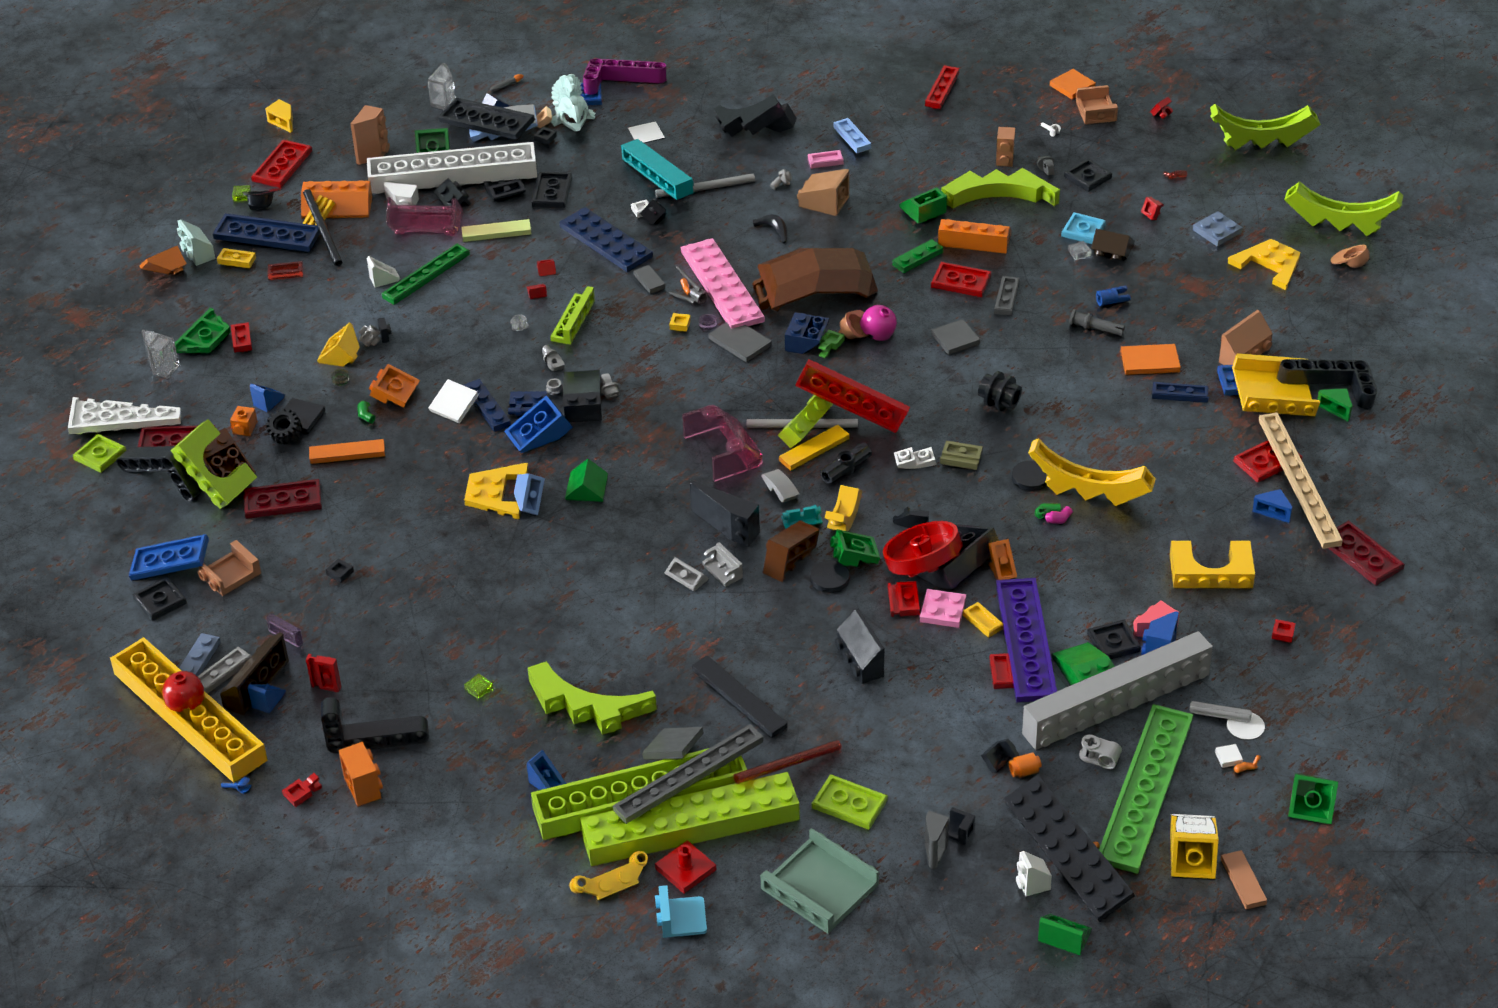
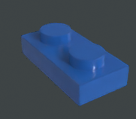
M1233 365L1217 367L1224 396L1239 395L1232 369Z

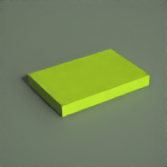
M830 774L811 803L812 809L870 830L888 801V795Z

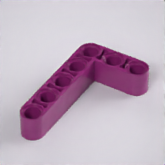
M591 59L583 75L584 93L589 95L596 94L602 80L663 83L667 80L666 64L650 61Z

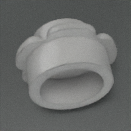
M550 379L547 382L546 391L552 395H558L560 391H563V385L559 379Z

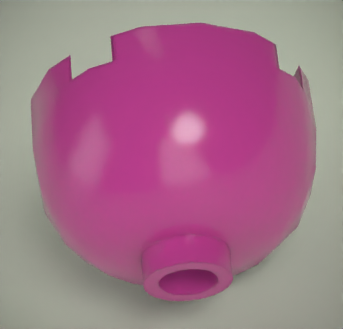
M883 305L871 306L864 312L860 320L863 332L866 335L874 336L873 339L879 341L888 340L895 332L897 325L894 312Z

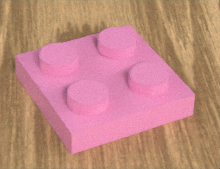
M927 589L920 614V622L959 628L966 603V594Z

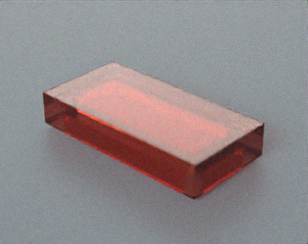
M302 261L268 264V280L303 277Z

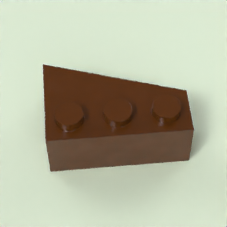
M800 520L770 538L766 544L767 552L763 574L783 582L786 579L785 574L789 570L793 571L796 568L794 564L799 559L804 560L817 546L820 529Z

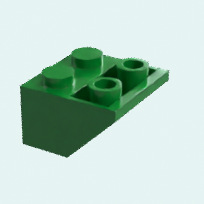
M934 188L900 203L899 207L920 224L947 212V195L940 189Z

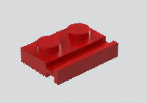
M916 581L896 582L897 585L888 583L891 617H894L896 614H900V616L920 615Z
M308 654L306 664L311 687L319 686L323 690L339 692L342 686L337 660L319 655L312 657V654Z

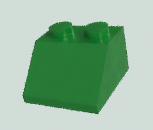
M448 128L415 130L416 153L450 150Z

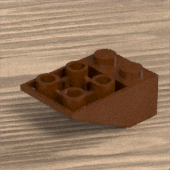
M221 429L219 431L221 434L208 444L204 450L203 460L208 471L217 477L224 478L238 466L246 463L255 474L256 471L227 429Z

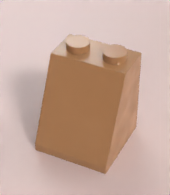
M849 169L812 174L805 181L803 188L798 191L799 207L837 216L849 198Z

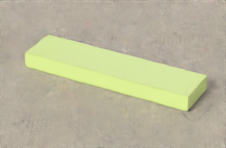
M529 219L461 227L463 242L531 234Z

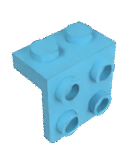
M659 886V895H655L656 909H661V913L656 914L657 926H662L663 938L705 934L707 932L704 898L698 896L669 899L668 886Z

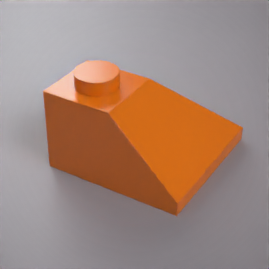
M174 246L147 258L140 265V268L164 274L173 272L175 275L183 271V267L187 263L178 246Z

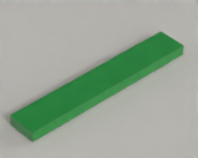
M458 243L384 291L382 298L393 305L397 304L469 256V250Z

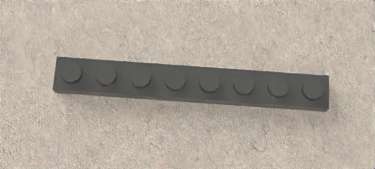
M751 724L616 803L613 805L614 812L626 824L763 743V736Z

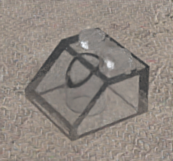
M442 63L428 79L431 107L443 110L456 98L453 77L446 63Z

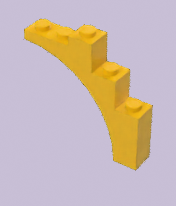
M1039 438L1032 441L1028 453L1041 467L1042 471L1047 474L1045 483L1056 495L1075 488L1078 494L1086 501L1104 493L1106 498L1114 506L1152 492L1156 480L1146 466L1124 471H1102L1075 464L1049 449Z

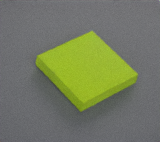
M97 434L73 454V459L102 473L127 450L125 446Z

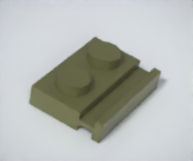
M946 441L942 456L940 457V464L977 470L983 453V446Z

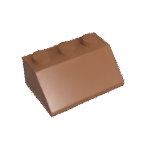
M365 105L351 122L354 150L358 165L367 163V158L383 157L389 151L390 144L388 143V131L385 125L386 117L382 108Z
M1256 310L1222 334L1219 363L1233 365L1237 353L1261 355L1271 348L1273 333L1259 310Z

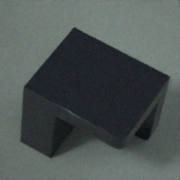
M952 807L950 810L949 838L966 844L975 830V815Z

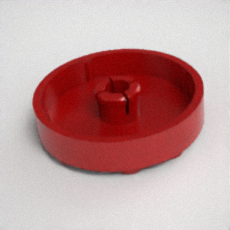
M932 521L913 526L894 536L884 546L883 556L888 569L892 573L914 577L926 571L934 572L939 566L957 557L963 543L955 524L947 521Z

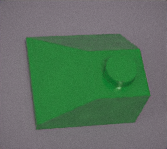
M1295 773L1288 817L1332 825L1338 781Z

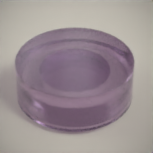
M703 314L699 317L700 328L711 330L716 327L717 322L714 315Z

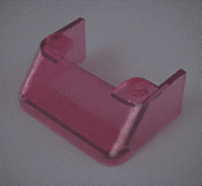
M387 197L386 225L395 234L430 232L454 236L455 233L459 232L463 208L456 199H452V206L397 205L391 197Z
M709 405L682 414L683 435L685 439L720 428L728 440L726 443V450L728 452L712 457L714 481L754 469L763 463L761 451L738 419L718 406Z

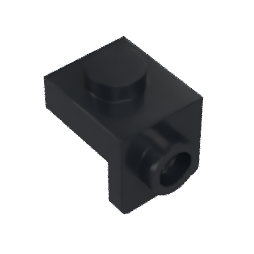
M1009 739L996 741L981 757L993 773L1002 768L1009 760L1019 756V753Z

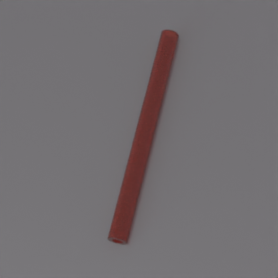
M835 740L733 775V779L736 784H740L841 750V743L839 740Z

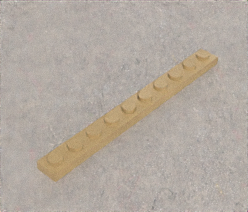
M1278 413L1259 415V423L1322 548L1342 546V538Z

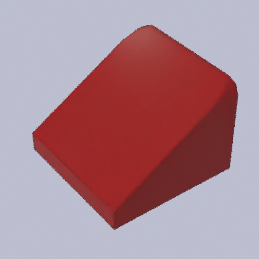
M553 259L536 262L539 276L556 274L555 261Z
M545 284L527 286L530 299L547 296Z

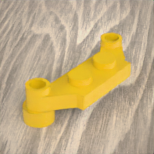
M636 851L630 856L629 863L592 879L581 875L575 876L570 881V889L575 894L584 892L594 895L600 900L639 883L638 877L643 867L647 864L648 856L643 851ZM637 856L642 858V862L638 861ZM578 880L583 882V887L578 885Z

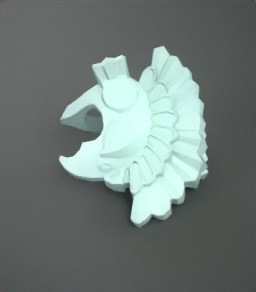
M574 74L563 75L553 84L551 98L554 100L553 105L555 106L556 115L552 117L551 123L554 127L562 123L573 131H580L586 119H595L594 115L596 113L588 109L587 103L581 96L582 87L580 85L582 82H579L580 79L575 77ZM568 114L576 123L567 122L565 115Z

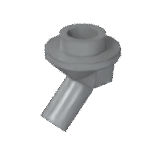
M786 169L780 171L779 176L770 184V187L775 190L781 182L783 185H790V181H792L790 171H786Z

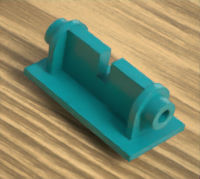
M816 505L803 508V512H800V509L786 510L781 516L785 529L800 520L810 525L823 523L820 515L821 507Z

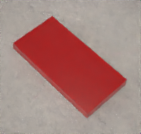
M282 140L251 176L252 182L282 188L313 151L312 146Z

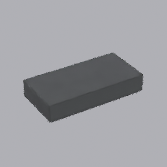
M649 265L634 270V276L649 294L665 289V283Z

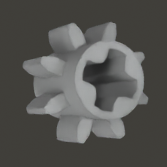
M371 324L369 327L363 326L358 332L361 334L359 340L368 347L371 344L375 346L381 340L379 337L381 332Z

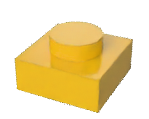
M673 313L669 324L670 330L687 332L691 315Z

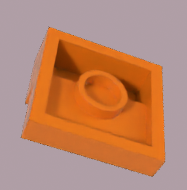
M387 364L384 370L380 369L378 372L377 381H372L369 390H371L369 396L385 404L390 400L404 408L419 385L420 380Z

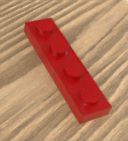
M943 66L925 100L926 107L941 109L959 75V68Z

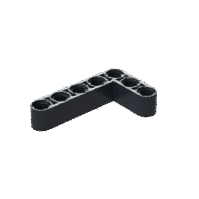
M1284 359L1280 363L1277 374L1278 381L1284 384L1351 385L1358 406L1364 409L1373 407L1377 395V387L1370 367L1363 360Z
M175 446L131 447L116 460L117 465L125 472L167 471L178 491L187 501H193L203 492L197 481L174 458V454L170 450Z
M325 698L321 702V722L326 747L331 753L338 754L340 749L363 742L366 749L371 750L421 744L429 739L428 720L423 716L344 724L339 700L336 698Z

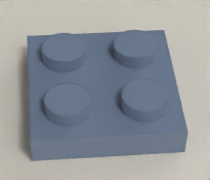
M1219 211L1193 225V231L1216 246L1241 234L1243 228Z

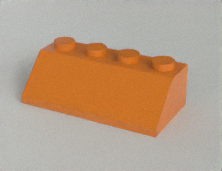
M370 181L303 182L301 190V218H306L310 212V208L303 195L306 189L311 190L315 201L321 195L335 202L326 218H369L373 198Z
M941 219L938 229V244L943 247L1007 254L1012 230L1009 226Z

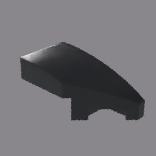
M907 507L902 514L893 517V523L906 528L929 522V511H910V508Z

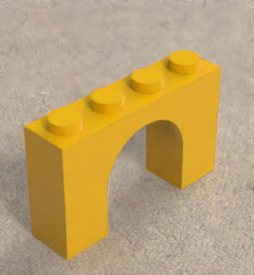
M1171 541L1170 562L1173 588H1253L1255 569L1251 542L1230 541V563L1222 568H1207L1195 561L1191 541Z

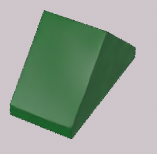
M1347 388L1319 391L1317 400H1320V408L1346 421L1350 420L1352 403Z

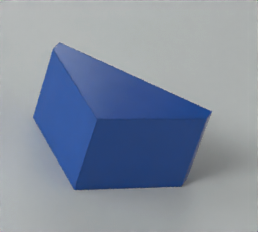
M250 384L253 406L265 412L271 410L286 395L273 388Z
M1279 489L1255 495L1252 512L1290 523L1292 505L1282 490Z
M270 684L248 685L252 708L269 714L286 692V690Z
M543 750L526 763L529 783L539 790L567 784Z

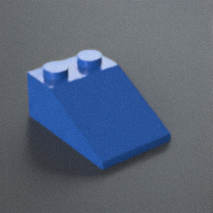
M546 395L504 432L520 453H524L560 439L573 426Z

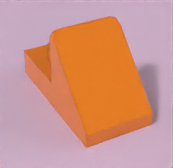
M1009 539L988 543L992 562H989V566L996 579L1007 580L1016 578L1017 573Z

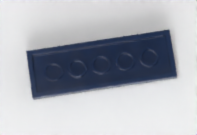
M586 207L559 222L560 228L626 272L653 257V251Z
M225 213L212 235L213 239L310 252L320 235V231L317 225Z

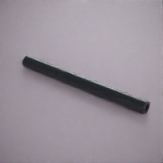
M306 189L303 195L334 265L340 266L343 262L311 190Z

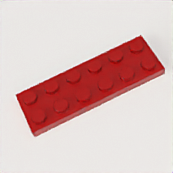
M808 359L795 385L894 433L898 431L910 409L909 406L892 399Z

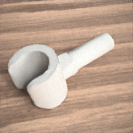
M1044 122L1041 123L1042 127L1050 131V136L1060 133L1061 127L1058 124L1049 126Z

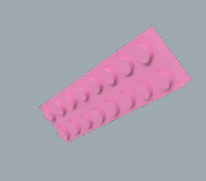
M713 238L681 247L682 255L731 329L765 322L763 313Z

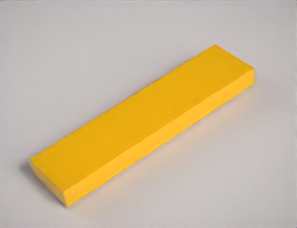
M836 425L780 455L779 461L791 471L847 441L849 433L839 425Z

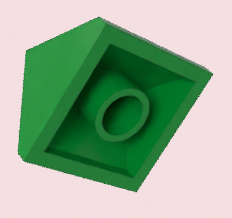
M590 459L585 460L571 471L565 500L603 502L608 473Z
M1048 914L1040 918L1038 941L1081 955L1092 928L1053 914Z

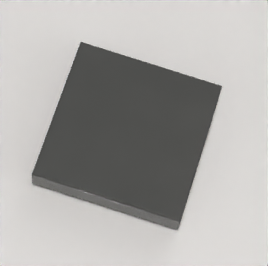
M963 319L931 330V335L948 355L980 344L979 337Z

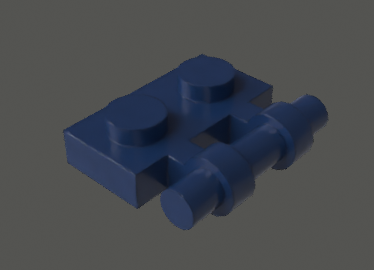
M547 391L510 392L508 415L521 417L547 395Z

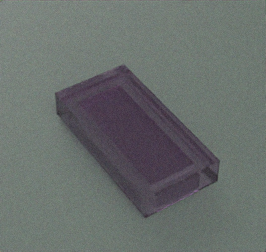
M272 613L266 617L269 632L275 635L279 632L283 633L284 639L296 647L303 644L301 629Z

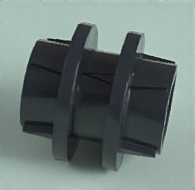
M1000 371L995 372L993 376L986 374L978 388V396L984 398V404L989 407L995 404L996 409L1000 411L1005 410L1007 407L1015 408L1022 394V387L1016 384L1015 377L1009 375L1005 378L1004 373Z

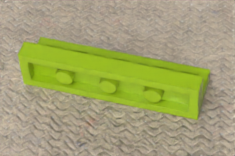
M587 286L583 294H574L550 336L551 341L571 345L595 302L594 287Z

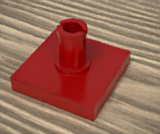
M688 840L655 863V869L684 894L717 870L716 864Z

